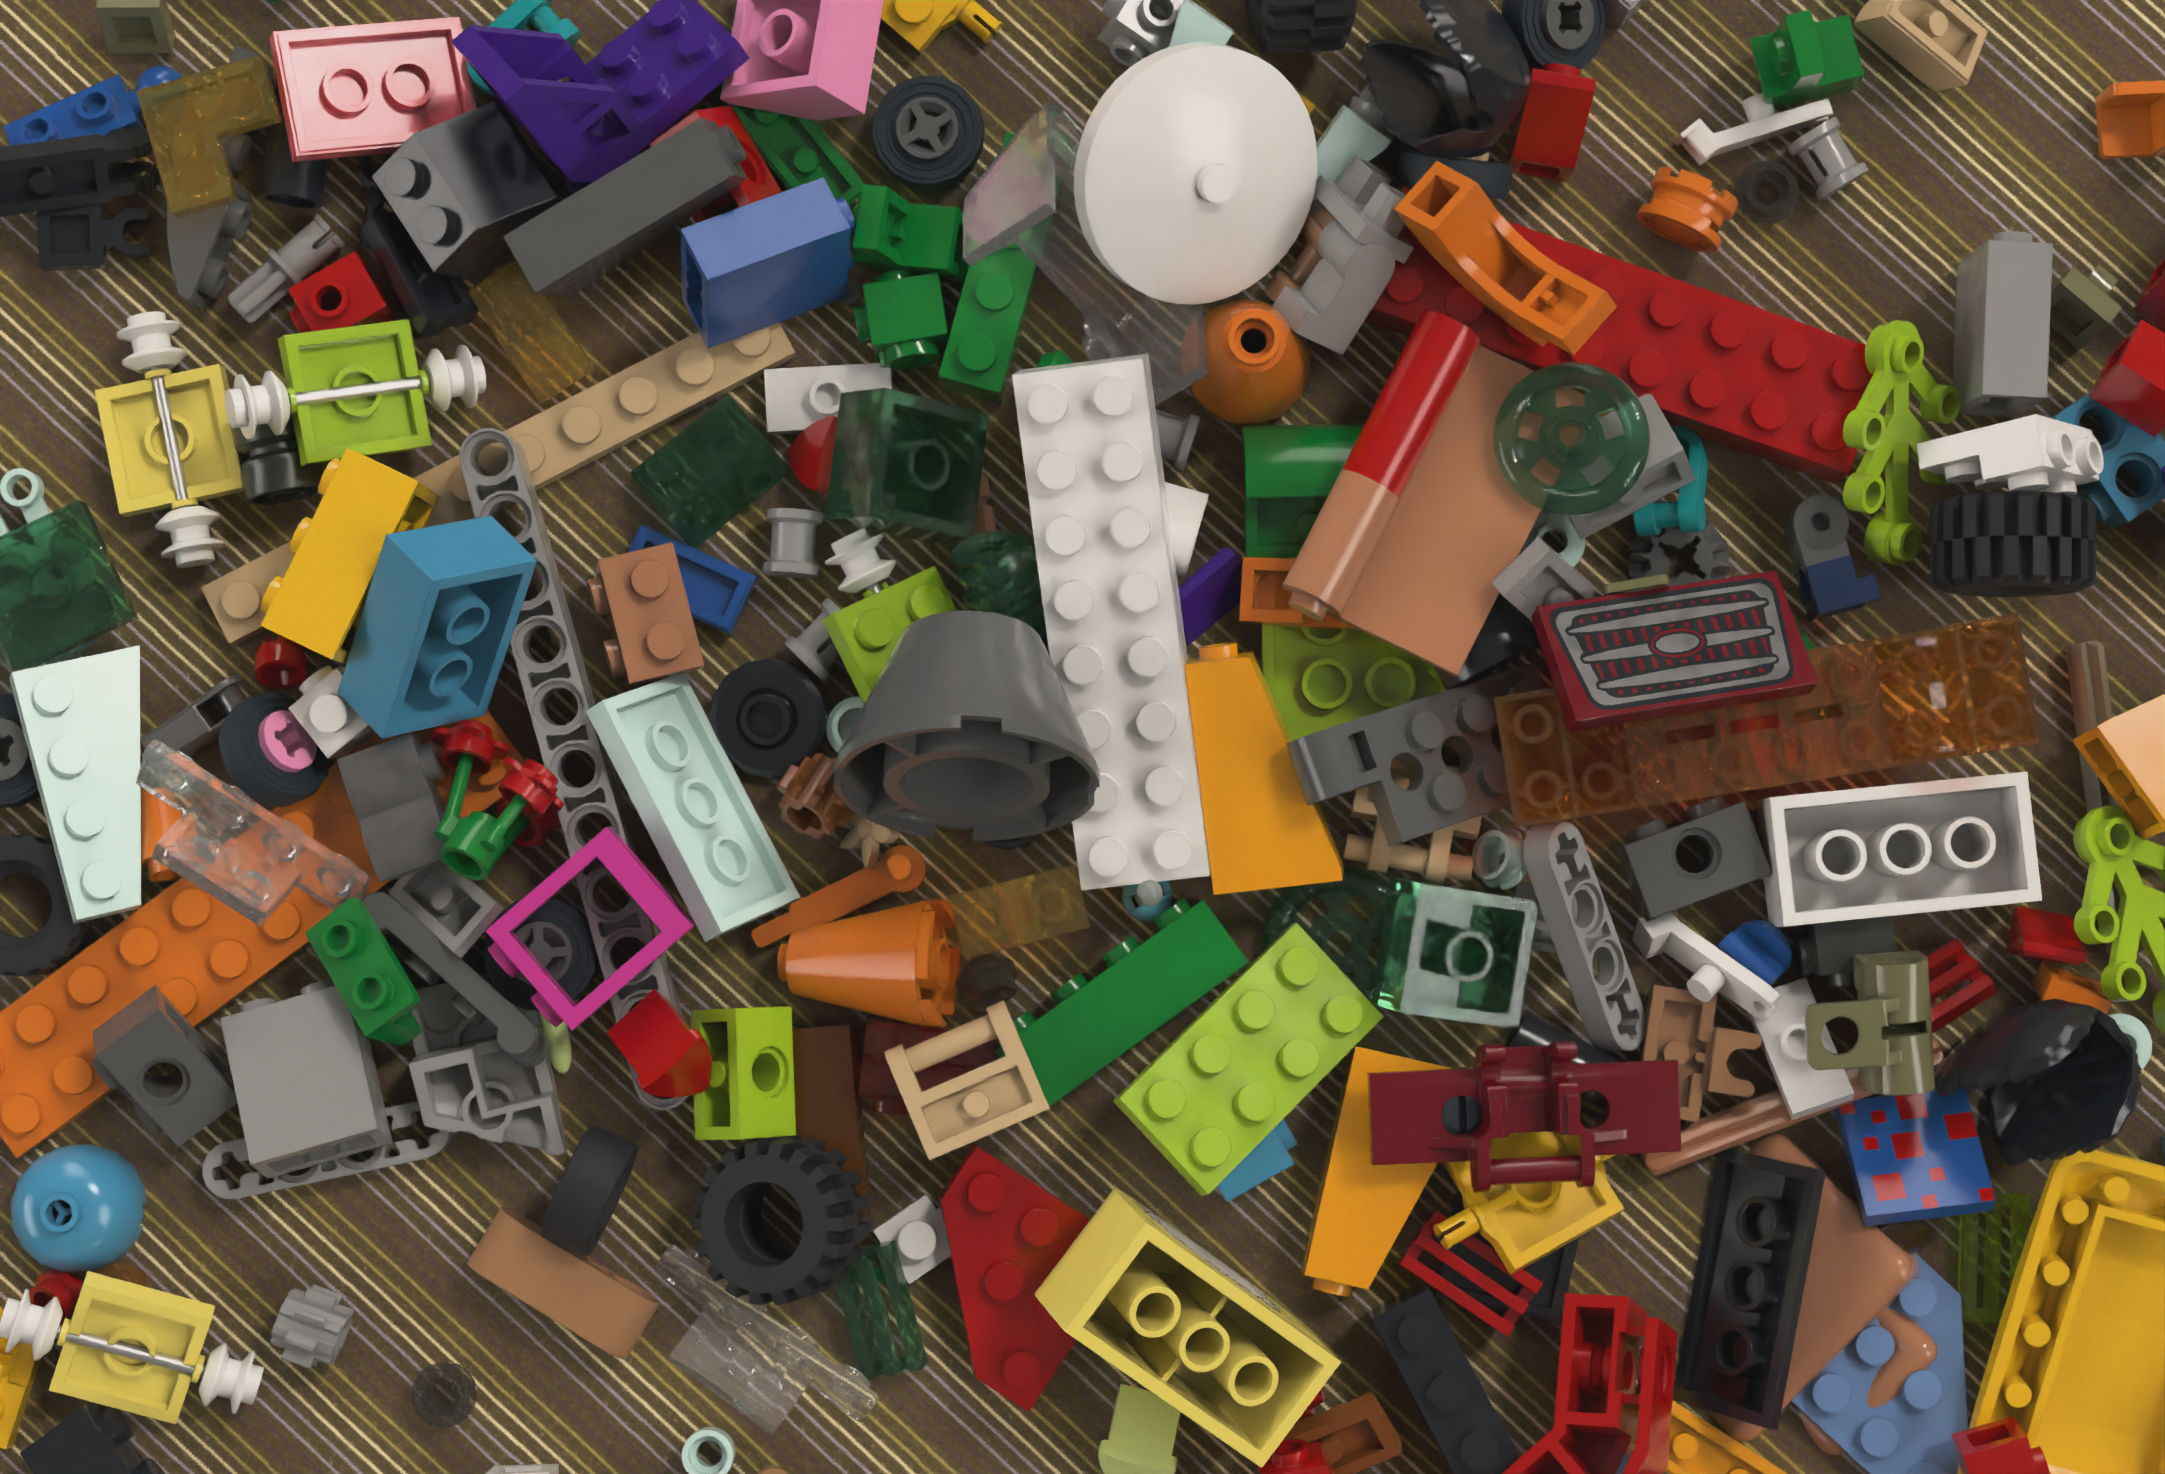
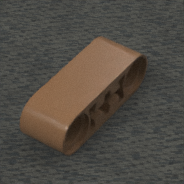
M500 1207L467 1261V1265L485 1279L615 1357L626 1360L660 1305L659 1300L594 1258L583 1256L541 1237V1226L511 1209Z

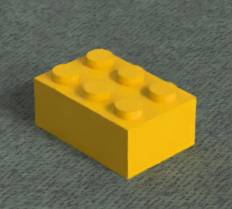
M348 447L341 460L333 458L326 467L318 486V493L324 496L313 518L305 517L295 530L289 546V551L295 554L284 578L276 576L272 580L260 606V610L266 613L260 626L345 665L386 534L425 528L440 499L439 495L421 482Z

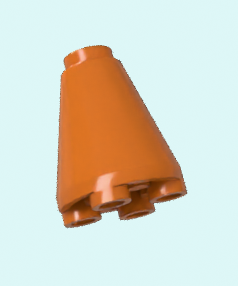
M1234 300L1214 308L1195 326L1186 347L1185 375L1194 400L1211 415L1234 425H1260L1282 418L1300 399L1310 376V348L1306 338L1295 333L1279 311L1272 307V304L1262 300ZM1245 334L1247 340L1251 342H1257L1261 338H1265V348L1258 353L1247 352L1241 344L1242 335Z

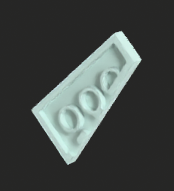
M140 645L12 672L9 679L73 923L76 924L138 909L141 905Z

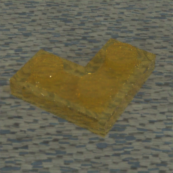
M261 55L136 91L170 212L176 218L238 201L222 139L283 122L268 67Z

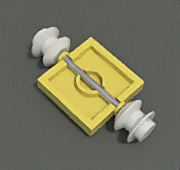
M161 311L136 314L127 318L128 327L119 330L116 335L118 339L132 343L133 353L122 360V365L137 373L144 374L145 380L95 390L119 514L129 517L172 507V511L166 513L155 525L157 530L170 533L172 545L161 552V557L175 558L178 568L208 564L215 561L214 551L225 547L226 544L225 541L211 538L209 526L220 518L219 513L204 506H199L198 502L243 492L240 474L242 473V464L245 462L243 453L235 450L232 429L225 409V391L229 389L226 370L221 364H215L172 374L170 369L174 368L187 355L185 349L171 345L170 335L181 328L180 322L166 320L165 312Z
M91 1271L86 1273L72 1319L65 1318L63 1326L59 1325L63 1310L58 1297L54 1296L45 1307L31 1304L29 1289L26 1288L21 1301L8 1298L0 1321V1337L8 1339L5 1349L6 1353L20 1342L32 1346L33 1358L35 1361H38L51 1351L55 1338L58 1339L56 1345L61 1346L62 1350L49 1391L172 1424L177 1423L190 1382L197 1383L199 1377H201L198 1391L204 1406L207 1407L217 1396L230 1399L232 1414H236L240 1402L253 1404L264 1367L253 1364L255 1351L253 1350L242 1361L229 1358L227 1343H222L211 1351L206 1365H204L206 1356L200 1355L212 1321L214 1305Z

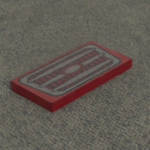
M1776 570L1540 605L1536 607L1531 616L1570 732L1811 694L1818 684Z

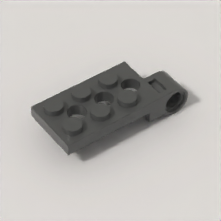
M1536 662L1342 723L1286 744L1307 806L1368 786L1389 847L1578 782ZM1494 725L1501 728L1508 737L1509 753L1507 757L1500 754L1493 745L1491 734ZM1444 742L1451 744L1458 752L1460 767L1457 773L1450 771L1442 760L1441 749ZM1393 758L1400 760L1408 770L1410 780L1406 790L1398 787L1391 777L1390 765Z

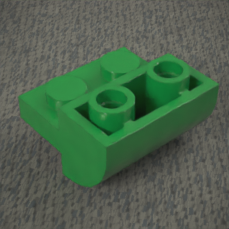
M1365 423L1242 426L1245 557H1297Z

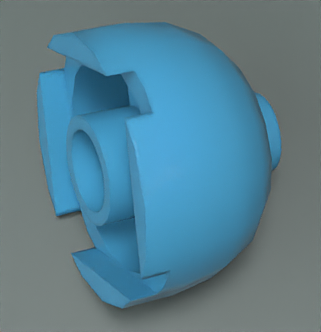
M90 1144L61 1146L37 1158L18 1179L10 1202L12 1229L22 1249L39 1264L67 1273L95 1271L121 1259L139 1239L143 1228L140 1225L144 1216L143 1205H146V1191L136 1169L116 1151ZM65 1202L70 1205V1208H67ZM72 1214L71 1219L69 1220L67 1216Z

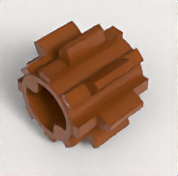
M815 753L812 759L805 757L800 767L790 765L777 786V789L784 794L778 805L782 809L780 817L784 822H788L795 828L793 831L800 835L804 833L812 835L813 839H821L824 833L831 835L837 825L846 828L855 813L840 800L835 792L834 764L836 757L834 759L825 757L823 753Z

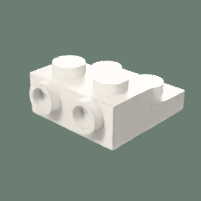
M2038 414L1916 444L1921 470L1945 475L1946 482L1948 483L1974 482L1975 489L1990 490L2008 486L2009 492L2033 491L2076 495V485L2098 481L2099 474L2103 471L2104 467L2102 449L2098 440L2093 436L2092 430Z

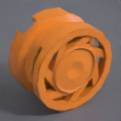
M1659 167L1650 184L1654 191L1650 199L1651 204L1641 205L1636 215L1638 221L1648 230L1677 245L1699 252L1715 253L1722 242L1717 233L1721 229L1723 222L1730 221L1733 218L1739 205L1736 197L1725 189H1722L1720 196H1718V192L1711 187L1713 181L1698 174L1681 169L1678 177L1670 176L1672 171L1670 167Z

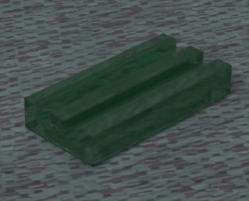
M891 1240L864 1246L862 1248L865 1251L860 1261L855 1264L881 1355L880 1360L875 1348L853 1264L847 1266L851 1273L844 1280L836 1283L862 1381L873 1380L877 1376L886 1374V1377L897 1375L901 1371L910 1369V1372L921 1370L928 1364V1359L896 1242ZM879 1258L904 1347V1355L898 1356L888 1321L889 1315L883 1295H881L873 1267V1259Z

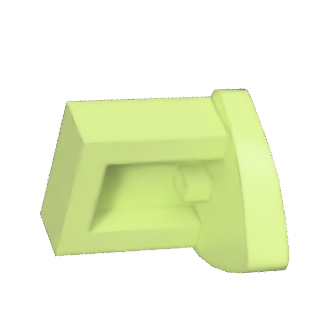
M1120 1384L1108 1440L1100 1442L1098 1452L1100 1467L1103 1473L1175 1474L1178 1459L1172 1456L1181 1412L1149 1390Z

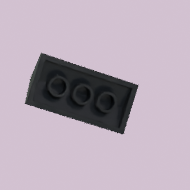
M1727 1149L1717 1153L1673 1388V1400L1763 1428L1778 1430L1826 1171L1796 1162L1734 1149Z

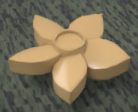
M854 813L850 820V824L854 828L845 836L839 847L849 850L862 848V860L865 868L874 869L879 857V843H894L900 835L896 830L878 825Z

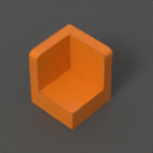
M2165 80L2112 83L2095 98L2098 145L2101 158L2120 159L2165 156Z

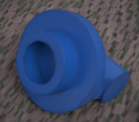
M1763 920L1744 922L1734 932L1731 931L1717 946L1718 949L1770 986L1788 970L1792 960L1791 947L1785 935L1777 927Z

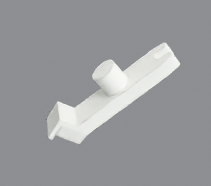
M1760 93L1742 101L1749 123L1713 133L1699 118L1685 129L1674 143L1677 147L1682 144L1699 166H1701L1713 156L1829 119L1828 116L1834 113L1829 98L1776 114L1774 105L1766 104L1763 94Z
M1672 912L1660 915L1649 921H1646L1644 917L1638 919L1632 940L1645 959L1665 952L1693 972L1694 975L1687 981V988L1696 999L1702 1002H1709L1719 991L1762 1021H1766L1776 1011L1774 1004L1781 998L1776 990L1684 925Z

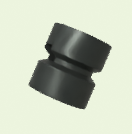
M290 414V418L281 435H275L268 424L257 425L254 437L246 439L240 427H231L235 450L251 457L242 464V473L240 474L247 504H279L302 500L320 494L318 493V486L325 471L324 463L301 466L292 414Z

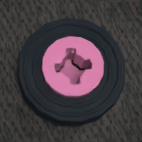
M263 692L238 703L223 720L218 741L223 764L231 779L247 796L266 806L286 807L306 799L317 791L328 776L331 758L328 759L288 709L296 700L285 694Z

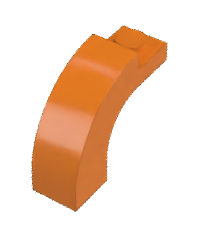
M1438 161L1432 165L1394 208L1424 248L1463 287L1496 315L1541 346H1544L1549 341L1568 353L1575 355L1617 307L1607 291L1558 265L1525 240L1499 213L1476 181Z

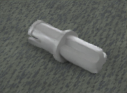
M319 214L313 217L314 220L277 252L270 248L267 251L270 258L229 292L227 296L229 303L244 320L249 323L255 322L289 293L288 289L304 280L339 248L342 249L345 246L340 237L331 231L312 247L318 239L331 229Z

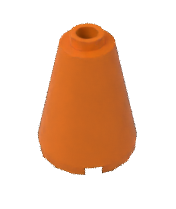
M927 899L795 930L791 933L788 943H782L778 950L777 970L779 979L782 982H788L789 989L794 995L928 1028H945L948 1024L941 1015L953 1016L960 975L959 947H949L945 929L957 928L952 906L945 899Z

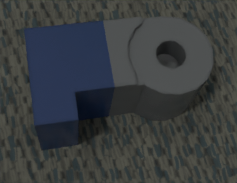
M1825 494L1813 495L1803 500L1790 512L1784 525L1785 539L1808 622L1867 607L1881 599L1874 574L1860 578L1856 576L1847 541L1845 540L1849 528V517L1844 505L1836 498Z

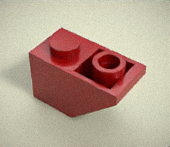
M1549 63L1543 65L1542 70L1533 68L1530 72L1531 84L1528 95L1511 125L1505 163L1512 166V173L1566 182L1576 166L1597 79L1581 77V70L1574 66Z

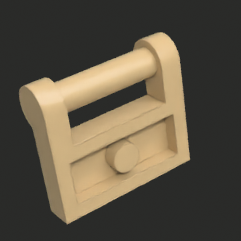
M1004 1000L986 1007L988 1014L905 1049L903 1044L884 1051L890 1070L929 1160L1050 1109ZM996 1038L999 1039L1006 1056L922 1091L915 1073Z

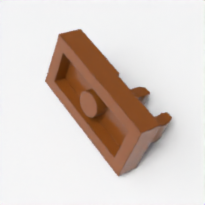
M1372 1391L1364 1393L1363 1396L1344 1404L1335 1405L1332 1409L1320 1414H1313L1310 1417L1297 1421L1283 1439H1301L1307 1443L1319 1441L1336 1474H1354L1402 1454V1440Z

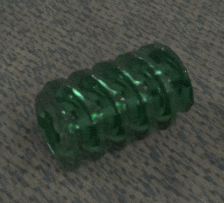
M994 530L974 534L961 541L953 549L952 559L956 563L964 564L958 570L957 578L960 584L970 587L964 592L963 600L968 608L976 609L975 611L1002 614L1026 623L1041 636L1049 654L1038 566L1033 558L1034 545L1031 539L1018 531Z

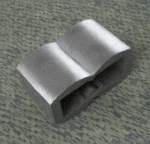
M409 733L337 759L346 791L359 820L369 857L380 882L391 881L443 862L440 858V850L445 842L438 839L434 832L443 819L447 807L440 797L436 783L437 780L445 778V773L439 754L432 742L423 744L418 734Z

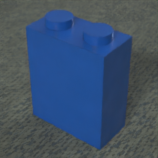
M824 177L681 229L682 300L708 349L847 297L848 270L854 268V260L850 249V236L855 234L856 224L846 200L842 197L835 199Z

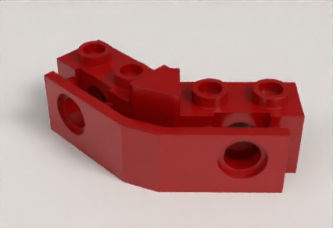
M1565 1293L1553 1429L1502 1474H1664L1668 1466L1678 1332L1660 1318L1647 1317L1648 1311L1628 1296ZM1638 1346H1642L1638 1359ZM1636 1372L1640 1395L1635 1394Z

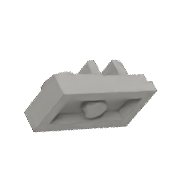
M1539 536L1491 582L1504 598L1531 621V616L1537 606L1604 596Z

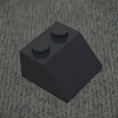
M495 102L413 133L372 176L433 272L481 283L512 252L503 237L504 235L564 199L503 106Z

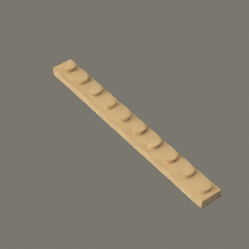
M780 322L709 349L706 347L698 331L504 431V433L513 437L521 444L526 454L535 490L537 491L764 374V369H774L797 357ZM499 442L485 446L478 457V467L486 477L501 473L508 463V451L505 445ZM459 455L413 478L440 496L426 527L475 519L461 470ZM290 542L201 587L229 644L236 646L267 630L260 626L266 613L260 610L261 602L272 580L276 576L284 578L295 554L289 551Z

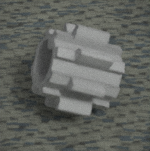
M315 1284L312 1288L308 1287L306 1292L296 1288L289 1291L279 1310L270 1341L272 1345L284 1349L281 1359L311 1369L312 1365L317 1366L318 1362L330 1366L336 1361L345 1343L354 1313L353 1309L340 1305L343 1297L342 1294Z

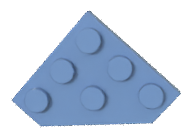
M1913 1253L1918 1262L1917 1277L1912 1280L1888 1308L1909 1317L1931 1336L1938 1349L1935 1361L1926 1370H1919L1910 1374L1903 1383L1902 1392L1895 1398L1879 1407H1869L1867 1396L1870 1386L1882 1364L1892 1357L1895 1348L1892 1335L1889 1331L1879 1326L1877 1317L1791 1400L1801 1412L1833 1439L1868 1474H1957L1959 1461L1951 1434L1968 1429L1961 1294L1916 1253Z

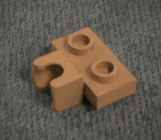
M1650 985L1645 1014V1034L1641 1042L1639 1061L1678 1060L1680 1119L1699 1122L1703 1090L1750 1098L1755 1091L1754 1085L1750 1081L1732 1076L1727 1068V1060L1729 1055L1737 1049L1755 1050L1759 1048L1762 1043L1761 1036L1757 1033L1713 1027L1717 995H1714L1709 1002H1702L1696 999L1689 990Z

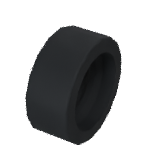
M591 1125L577 1145L558 1183L542 1224L541 1237L583 1256H589L605 1231L635 1164L639 1146L604 1129Z

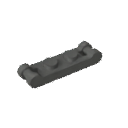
M376 892L369 894L363 899L388 944L402 943L411 951L403 961L431 987L441 978L457 992L449 1003L477 1028L485 1019L491 1022L498 1029L497 1040L500 1047L522 1067H534L544 1061L549 1048L547 1039L526 1016L386 893Z

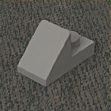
M443 862L402 876L388 892L460 958H465L487 933L486 930L495 919L506 909L473 880L456 874Z

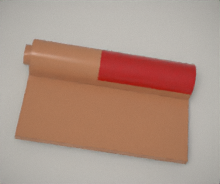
M1424 310L1282 584V587L1291 594L1288 605L1298 612L1319 621H1323L1326 614L1331 615L1458 677L1500 594L1491 582L1519 556L1596 404V400L1480 346L1478 335L1459 321L1438 312Z

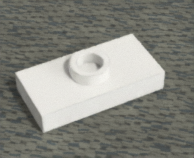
M880 363L764 369L767 433L769 435L801 434L811 424L831 415L844 419L845 426L856 429L862 423L867 424L869 430L895 428L892 369L881 368Z
M1806 977L1773 988L1780 994L1781 998L1774 1004L1776 1011L1766 1021H1762L1747 1012L1755 1032L1761 1036V1047L1791 1120L1853 1100L1854 1091L1844 1069L1815 1070L1808 1064L1805 1010L1810 1004H1815L1816 1001ZM1825 1024L1821 1034L1822 1044L1826 1050L1838 1054Z

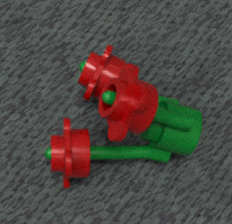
M460 720L455 724L454 728H435L431 737L435 744L442 746L440 754L441 763L447 769L455 772L445 815L435 830L434 835L445 842L440 850V858L443 863L456 874L470 880L479 881L485 879L490 874L499 857L513 842L525 847L543 845L548 840L547 832L550 829H560L561 823L557 811L563 808L564 803L556 794L558 779L549 771L547 766L531 759H527L521 765L516 760L507 757L508 745L496 741L492 737L493 732L491 728L486 724L475 720ZM493 759L503 760L501 764L509 773L498 786V790L503 797L496 802V818L484 812L474 811L470 813L469 817L459 819L469 777L485 775L491 770Z

